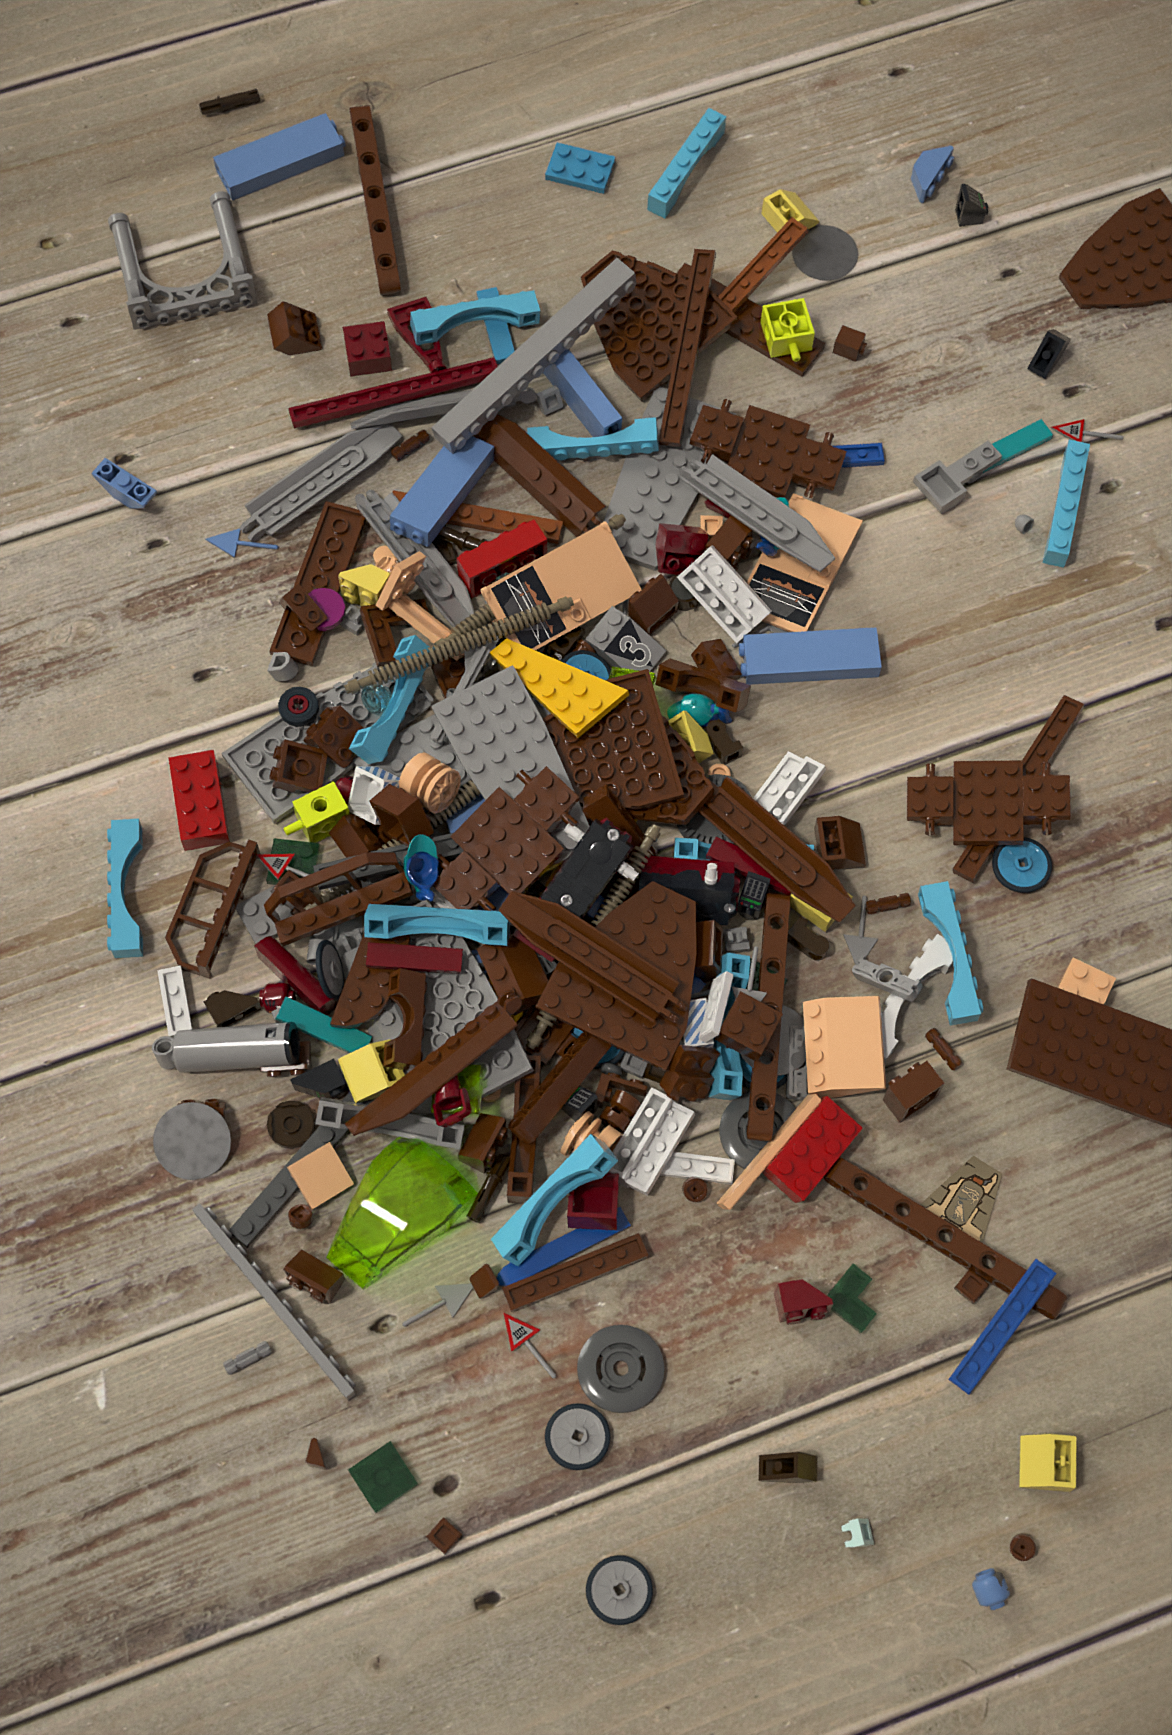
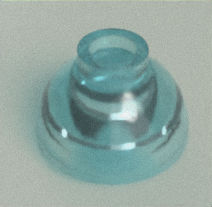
M371 684L364 687L361 691V699L365 708L375 715H379L386 710L392 696L388 687L379 686V684H377L378 687L376 688Z

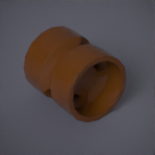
M616 1090L609 1102L611 1106L605 1107L599 1118L604 1126L610 1125L624 1134L631 1122L630 1119H633L641 1103L627 1092Z

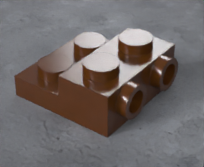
M286 739L283 740L280 746L275 747L273 759H276L277 763L276 767H272L269 777L270 780H273L272 787L290 792L300 790L308 793L322 787L327 754L320 748Z
M679 1045L659 1085L672 1100L678 1101L680 1097H685L692 1102H696L698 1098L705 1099L715 1080L710 1072L720 1053L715 1048Z

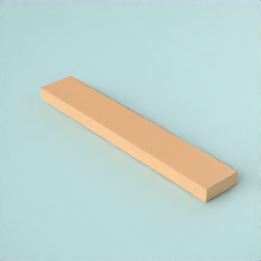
M810 1094L805 1097L773 1135L771 1142H768L716 1203L719 1207L726 1210L732 1209L820 1104L821 1099L816 1094Z

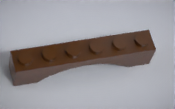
M527 1055L534 1071L515 1081L514 1116L540 1085L541 1056ZM512 1133L507 1185L508 1203L524 1204L533 1195L537 1138L531 1144L524 1145Z

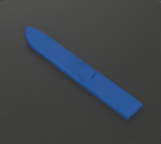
M619 1207L617 1230L575 1229L533 1250L519 1266L511 1262L504 1266L496 1278L499 1286L505 1287L540 1273L631 1227L622 1208Z

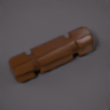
M426 430L416 433L417 436L413 435L401 443L400 447L397 446L392 449L393 458L399 461L404 458V454L408 455L419 448L421 443L425 444L428 442L430 436Z
M902 893L898 897L893 895L879 898L878 901L875 899L869 900L865 904L868 914H874L878 910L883 912L898 909V906L907 907L911 905V898L909 893Z
M936 1028L930 1029L926 1033L925 1038L929 1043H933V1048L944 1061L947 1060V1065L951 1070L960 1067L962 1060L959 1056L954 1055L955 1051L943 1037H940L941 1034Z

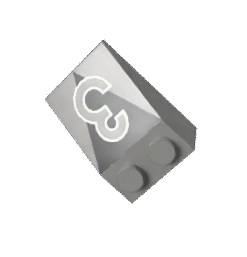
M611 606L586 638V642L596 651V654L623 675L648 669L649 673H651L666 653V650L638 624L613 606Z

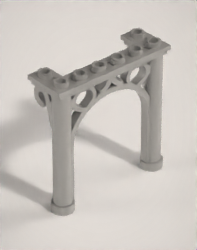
M219 191L210 197L211 207L214 211L224 251L222 263L212 276L188 287H165L147 279L139 267L128 216L124 213H115L108 218L109 228L113 232L128 295L126 303L134 330L145 329L158 324H167L177 320H186L191 317L208 315L218 311H228L232 308L250 306L257 303L252 275H249L231 210L232 201L229 193ZM228 266L230 269L232 279L225 275ZM217 282L229 286L224 291L216 292L212 290V287ZM143 285L150 290L147 297H145ZM207 290L208 295L202 296L204 291ZM159 295L169 298L163 304L156 305L152 303ZM174 297H177L178 300L182 301L174 302Z

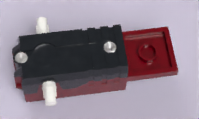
M606 817L601 821L596 818L585 833L568 823L563 832L567 833V836L578 844L539 899L557 903L583 919L617 871L634 881L639 873L628 863L624 862L635 846L631 843L633 836L626 831H621L620 828L614 826L613 822ZM518 930L515 931L513 935L552 963L553 957L530 943Z
M651 856L646 858L648 860L647 864L643 863L645 865L644 869L639 868L642 872L638 874V879H634L636 883L634 885L631 884L633 886L632 890L627 889L630 891L629 895L624 894L627 897L626 900H628L654 881L695 901L696 922L715 920L719 925L728 926L730 919L737 915L740 879L734 876L735 862ZM618 871L600 894L605 899H608L606 897L607 893L612 895L609 892L610 888L615 889L612 885L617 883L615 881L617 877L620 878Z

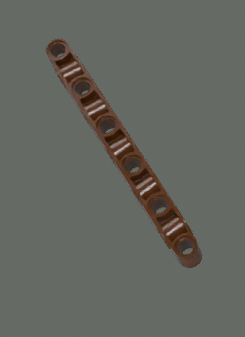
M370 105L350 107L380 295L401 292Z
M767 893L758 991L767 993L762 999V1003L782 1013L790 895ZM778 923L781 928L773 929L770 924ZM775 967L778 973H769L766 968ZM781 1019L760 1056L768 1057L771 1063L763 1064L760 1060L754 1061L752 1068L747 1139L768 1142L772 1140ZM763 1102L767 1105L768 1109L761 1111L756 1107V1103Z
M839 1157L823 1177L834 1188L964 1268L973 1270L982 1279L1007 1294L1012 1292L1027 1271L843 1158ZM854 1182H863L866 1189L857 1190ZM896 1208H905L908 1215L900 1216L896 1212ZM939 1233L949 1235L950 1242H942L939 1238ZM989 1259L993 1264V1268H985L981 1260ZM1049 1284L1032 1309L1049 1319L1056 1320L1068 1297Z

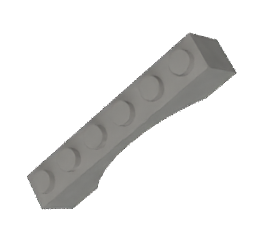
M321 1097L315 1124L348 1129L345 1123L367 1105ZM409 1113L400 1120L369 1130V1132L389 1134L437 1146L460 1149L465 1122L460 1121L444 1128L436 1124L435 1117Z

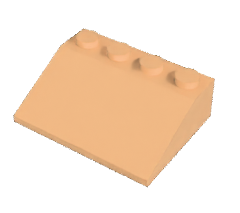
M831 997L804 1001L803 1013L808 1093L816 1094L819 1098L825 1096L835 1098L886 1089L880 997Z

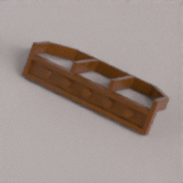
M248 839L246 846L229 841L199 855L165 936L177 965H181L182 970L211 978V968L224 937L229 935L228 927L239 900L244 898L243 890L255 861L259 859L256 854H261L257 842ZM231 850L239 853L240 861L238 866H234L231 871L229 887L198 878L205 862ZM195 885L222 893L221 899L223 902L221 907L215 910L213 916L214 924L183 915ZM179 922L207 930L204 938L205 946L203 950H199L195 962L197 966L182 962L172 942Z
M365 852L277 887L264 903L266 915L275 923L280 944L284 947L364 915L369 904L390 905L414 894L410 882L404 874L403 863L395 852ZM367 865H394L400 873L362 888L360 880L352 871ZM344 875L356 889L354 892L323 903L322 897L313 887ZM305 891L317 905L283 920H280L279 914L275 911L284 898Z

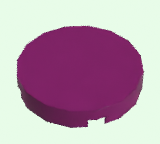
M327 588L315 589L308 593L327 616V619L316 629L326 631L338 626L345 615L344 601L339 593Z

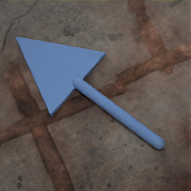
M240 529L205 539L234 558L237 545L278 549V545L239 541Z

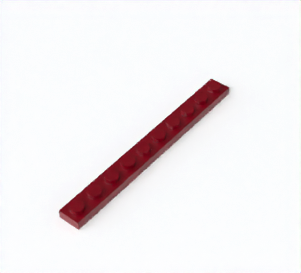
M492 357L290 407L288 411L293 428L295 429L480 383L498 366L495 358Z

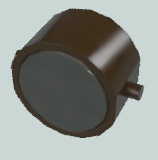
M679 575L674 576L669 585L679 601L678 610L688 611L697 607L699 601L677 578Z

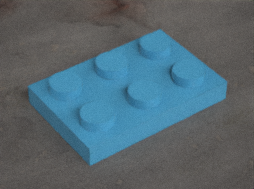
M557 142L545 173V180L604 194L615 164V156Z

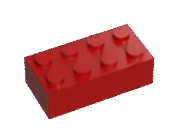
M535 519L519 524L517 528L509 532L501 533L491 541L481 543L479 547L471 551L467 550L457 557L458 577L466 585L470 598L473 599L481 595L480 589L489 586L547 554V538Z
M214 750L168 757L180 839L184 851L222 845L229 842L230 838L218 762Z
M828 1096L820 1098V1104L762 1172L794 1203L802 1202L807 1198L863 1129Z

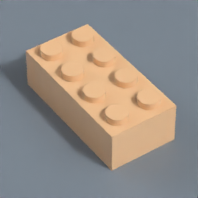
M1073 957L1057 988L1104 1004L1116 978Z

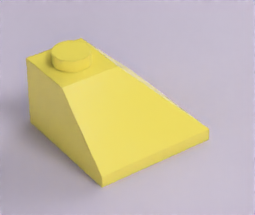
M682 711L668 720L673 730H676L692 749L698 763L714 754L708 734L687 711Z

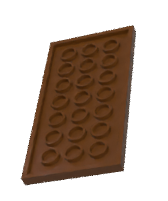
M1029 979L1006 1070L1172 1129V1029L1041 981Z

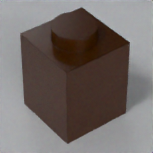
M842 325L834 342L833 354L856 362L859 354L863 355L866 350V333Z

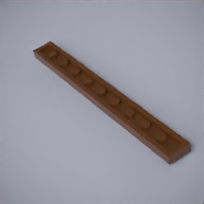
M694 249L658 440L659 445L681 447L716 259L715 250Z
M1063 695L1023 758V776L1041 775V763L1045 762L1046 769L1047 762L1051 761L1083 711V703ZM967 845L953 867V873L973 883L997 845Z

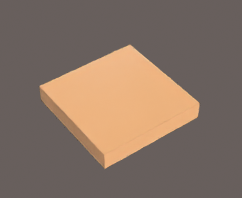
M330 1142L287 1167L311 1209H314L354 1184Z

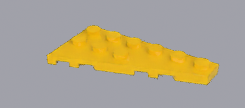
M507 638L490 651L491 657L502 668L506 669L513 665L526 690L577 738L629 696L628 690Z

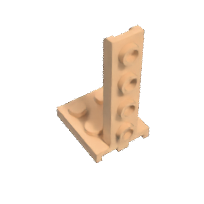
M419 551L394 566L376 606L381 610L389 607L396 615L407 621L415 630L421 632L434 644L439 639H445L452 633L450 629L407 596L416 584L414 582L416 576L424 568L422 564L426 556ZM459 651V655L455 656L453 652V659L457 661L464 657L465 653L461 654Z

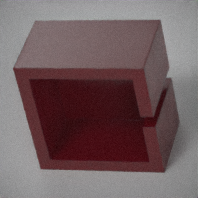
M385 321L343 327L350 377L392 371Z
M606 1173L603 1178L582 1184L569 1192L567 1209L568 1228L617 1230L619 1173Z

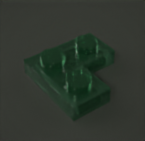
M852 1264L827 1296L833 1300V1306L830 1310L861 1334L877 1313L858 1298L872 1281V1278L855 1264Z

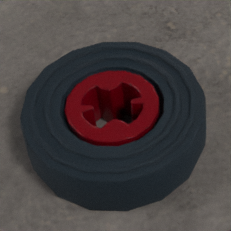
M301 686L292 687L281 695L278 702V710L283 721L287 724L302 727L312 723L317 717L319 702L316 695L310 689ZM297 703H299V705H301V703H302L303 709L298 710V708H297V709L295 710V706H294V705L297 704Z

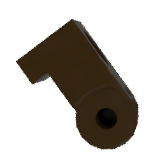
M578 626L551 641L547 647V656L561 661L576 648L577 642L583 639L585 629Z
M720 720L710 721L707 724L706 733L708 734L712 750L721 764L726 765L742 757V744L739 740L733 743L726 732L725 724Z
M800 916L789 929L787 942L815 961L823 960L829 949L828 940L824 936L816 935L807 928L808 920Z

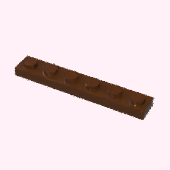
M637 1233L502 1287L511 1312H514L648 1258V1253L640 1234Z

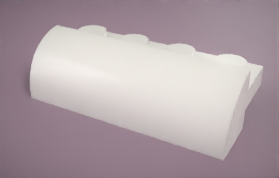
M713 545L677 577L736 643L772 612Z
M788 751L753 799L785 826L825 773L826 767L807 756L803 759Z
M651 1087L612 1152L618 1159V1162L607 1173H619V1184L626 1188L631 1187L648 1196L692 1122L695 1112L674 1102L666 1094Z

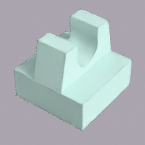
M854 1519L841 1526L842 1532H852V1539L845 1542L846 1547L874 1545L868 1519Z

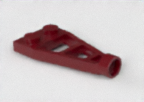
M427 297L388 308L387 314L394 329L425 363L430 373L447 369L442 358L440 341L432 342L434 349L423 351L420 345H416L414 335L407 327L410 326L412 311L432 308Z

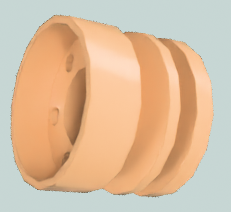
M425 752L417 754L406 764L399 780V788L404 789L411 795H417L423 802L422 807L434 814L442 812L453 802L461 784V776L458 771L441 763L440 760Z
M587 1111L573 1124L567 1133L560 1153L568 1156L590 1134L605 1142L613 1152L623 1134L610 1125L600 1132L599 1128L602 1120L597 1118L592 1122L594 1114Z

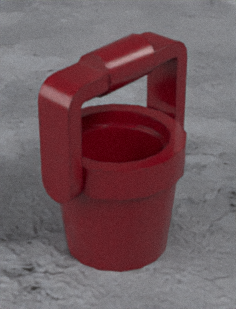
M457 1075L435 1092V1103L432 1106L438 1126L444 1128L452 1126L471 1114L472 1109L468 1091L466 1088L461 1087ZM463 1105V1110L443 1120L442 1110H452Z

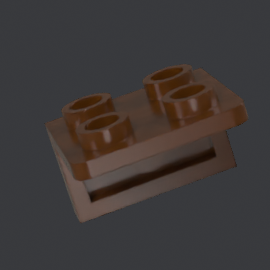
M341 705L331 708L327 707L320 714L321 720L317 724H312L307 729V736L303 741L309 746L317 745L340 768H346L356 757V754L349 749L357 731L364 728Z

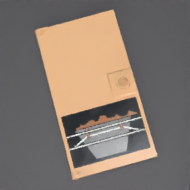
M792 494L788 502L789 507L810 521L835 557V560L819 572L781 549H778L775 556H767L762 552L747 584L772 610L762 622L788 632L808 631L863 521L807 500L800 495Z
M606 521L489 586L480 589L497 622L500 619L503 621L505 617L509 620L510 615L514 617L515 613L519 614L521 611L525 613L526 609L530 610L531 607H535L538 604L541 606V603L544 602L548 606L565 596L572 598L574 605L570 606L571 609L564 612L560 610L550 614V620L545 618L544 622L535 623L532 627L529 624V628L526 629L524 627L522 631L519 630L516 633L513 631L511 635L508 633L507 639L537 650L609 610L611 606L614 607L627 600L635 592L642 590Z

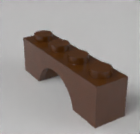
M671 658L659 664L655 683L656 686L674 692L687 691L703 694L714 700L716 706L735 713L747 706L751 685Z
M400 968L389 974L388 997L395 1001L402 1011L403 1028L397 1038L385 1043L384 1067L410 1071L422 1062L421 1042L424 1037V1028L422 1026L426 1011L424 1005V994L427 990V983L425 982L426 973Z

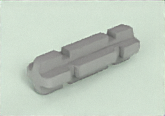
M263 1341L255 1349L252 1347L236 1355L235 1359L231 1358L225 1361L223 1365L226 1372L231 1375L237 1372L238 1368L241 1367L243 1369L260 1360L259 1357L262 1356L264 1358L270 1355L272 1351L269 1344Z

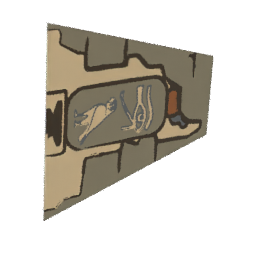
M972 1156L920 1205L983 1243L1002 1173Z

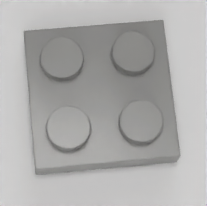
M273 887L241 902L236 907L255 944L267 936L278 937L275 923L266 915L264 903L272 895L270 891ZM279 904L275 909L279 914L280 920L293 916L290 913V908L285 904L283 906Z

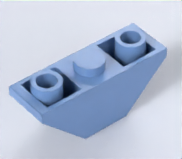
M953 146L923 151L914 164L911 181L919 202L924 203L927 196H932L936 188L935 184L937 182L940 183L944 177V170L946 167H951L954 161V156H952Z
M104 458L91 473L113 498L129 508H144L157 493V490L107 458Z

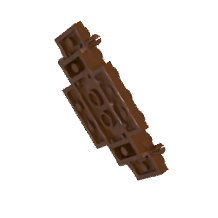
M727 399L723 400L720 409L706 405L702 406L689 444L705 451L701 459L703 464L705 460L707 464L712 455L718 459L728 461V465L777 498L786 497L791 482L807 487L804 493L806 497H808L811 490L809 498H813L816 488L834 490L847 451L831 445L834 438L833 433L829 437L830 432H826L823 442H817L806 438L810 424L749 405L745 418L728 412L732 402L728 400L727 403Z
M1023 760L954 761V780L953 776H935L936 765L931 763V771L930 763L926 764V776L907 777V821L925 823V835L928 836L929 828H931V836L935 834V825H953V845H1023V825H1042L1043 835H1046V827H1048V835L1052 834V822L1070 820V775H1052L1050 762H1047V770H1045V762L1041 763V775L1023 776Z
M547 766L533 778L524 770L519 771L525 779L519 773H517L516 777L525 786L514 799L498 787L450 836L464 851L451 862L444 858L442 854L438 855L443 861L442 863L438 859V865L443 870L433 886L456 909L473 910L481 906L485 911H491L487 907L488 905L495 911L496 907L488 898L499 886L509 894L511 891L524 894L566 851L550 834L563 821L567 825L570 823L573 827L574 825L578 826L579 822L570 815L573 806L580 800V797Z

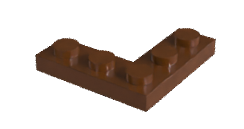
M425 599L413 600L429 613ZM376 604L361 606L360 614L377 667H384L385 664L390 666V662L395 664L396 659L393 656L397 648L390 627L407 625L409 623L396 615L389 607L381 610Z

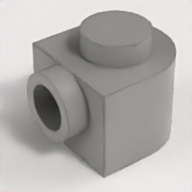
M277 652L273 653L267 671L275 681H287L296 676L299 668L288 653Z

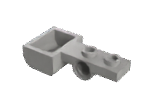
M988 440L948 467L940 460L914 476L913 483L936 509L943 514L965 499L967 490L963 484L966 482L971 484L976 481L983 471L1000 461L1002 455Z

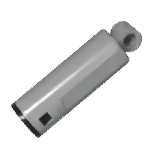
M295 1022L179 1030L176 1032L174 1039L169 1036L156 1039L152 1045V1051L162 1068L173 1069L176 1067L180 1073L297 1065L300 1057V1038Z

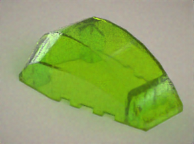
M397 1137L377 1155L368 1167L342 1219L326 1258L364 1290L390 1272L399 1263H403L419 1249L426 1247L429 1242L446 1233L471 1205L478 1193L456 1168L425 1142L418 1138Z

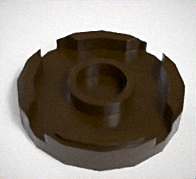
M289 1100L278 1104L270 1112L267 1120V1129L269 1136L275 1144L282 1148L294 1149L302 1147L314 1133L315 1120L313 1113L307 1106L299 1101Z

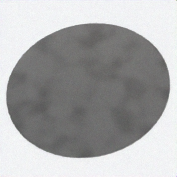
M818 225L808 230L806 236L792 250V256L796 266L807 276L818 280H835L847 275L854 268L858 259V249L853 238L844 230L829 225Z
M782 1005L783 1015L781 1019L777 1076L789 1074L790 1026L796 1025L798 1029H802L804 1026V1019L796 1011ZM798 1035L799 1041H802V1035ZM805 1036L801 1047H798L800 1051L794 1053L791 1057V1064L794 1067L793 1071L801 1067L806 1061ZM741 1054L743 1059L753 1068L754 1060ZM766 1056L759 1058L763 1064L771 1063V1060Z
M188 1102L171 1108L160 1118L154 1131L153 1146L158 1161L169 1173L182 1179L196 1180L210 1176L224 1164L230 1151L231 1136L226 1121L216 1110L205 1104Z

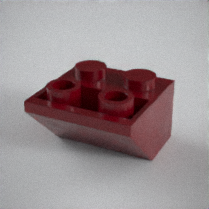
M659 523L655 544L658 572L681 574L705 552L709 534L700 527Z
M803 1279L778 1283L774 1292L779 1321L786 1322L787 1325L800 1323L801 1319L808 1317L811 1320L823 1319L833 1306V1300Z

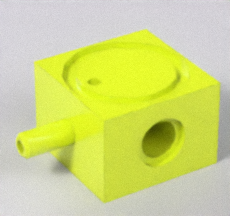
M804 298L763 305L761 326L771 358L791 354L793 361H799L801 359L799 352L812 350L815 334Z
M334 781L292 801L297 821L284 827V832L286 835H290L302 829L310 845L330 837L329 832L342 816L350 814L349 808Z

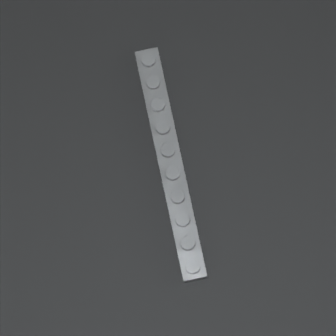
M200 1203L192 1210L196 1217L347 1401L351 1400L356 1395L353 1390L356 1385L347 1374L342 1377L337 1370L340 1366L331 1355L328 1358L321 1351L324 1348L322 1343L316 1336L312 1339L306 1333L309 1328L300 1317L296 1320L290 1312L293 1311V1308L285 1299L280 1301L275 1293L278 1290L270 1280L267 1282L263 1281L259 1276L263 1272L254 1261L249 1264L244 1258L247 1253L239 1243L234 1245L229 1238L232 1237V1234L224 1225L219 1227L214 1220L217 1216L209 1207L204 1209Z

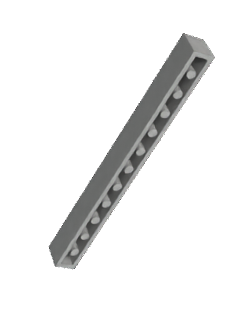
M618 258L610 263L432 427L435 439L452 454L457 449H461L472 435L479 433L486 422L493 420L498 411L504 406H508L519 392H523L534 378H538L549 364L555 363L562 352L570 349L575 340L581 335H585L596 321H600L611 307L617 306L625 294L634 290L636 286L635 272Z

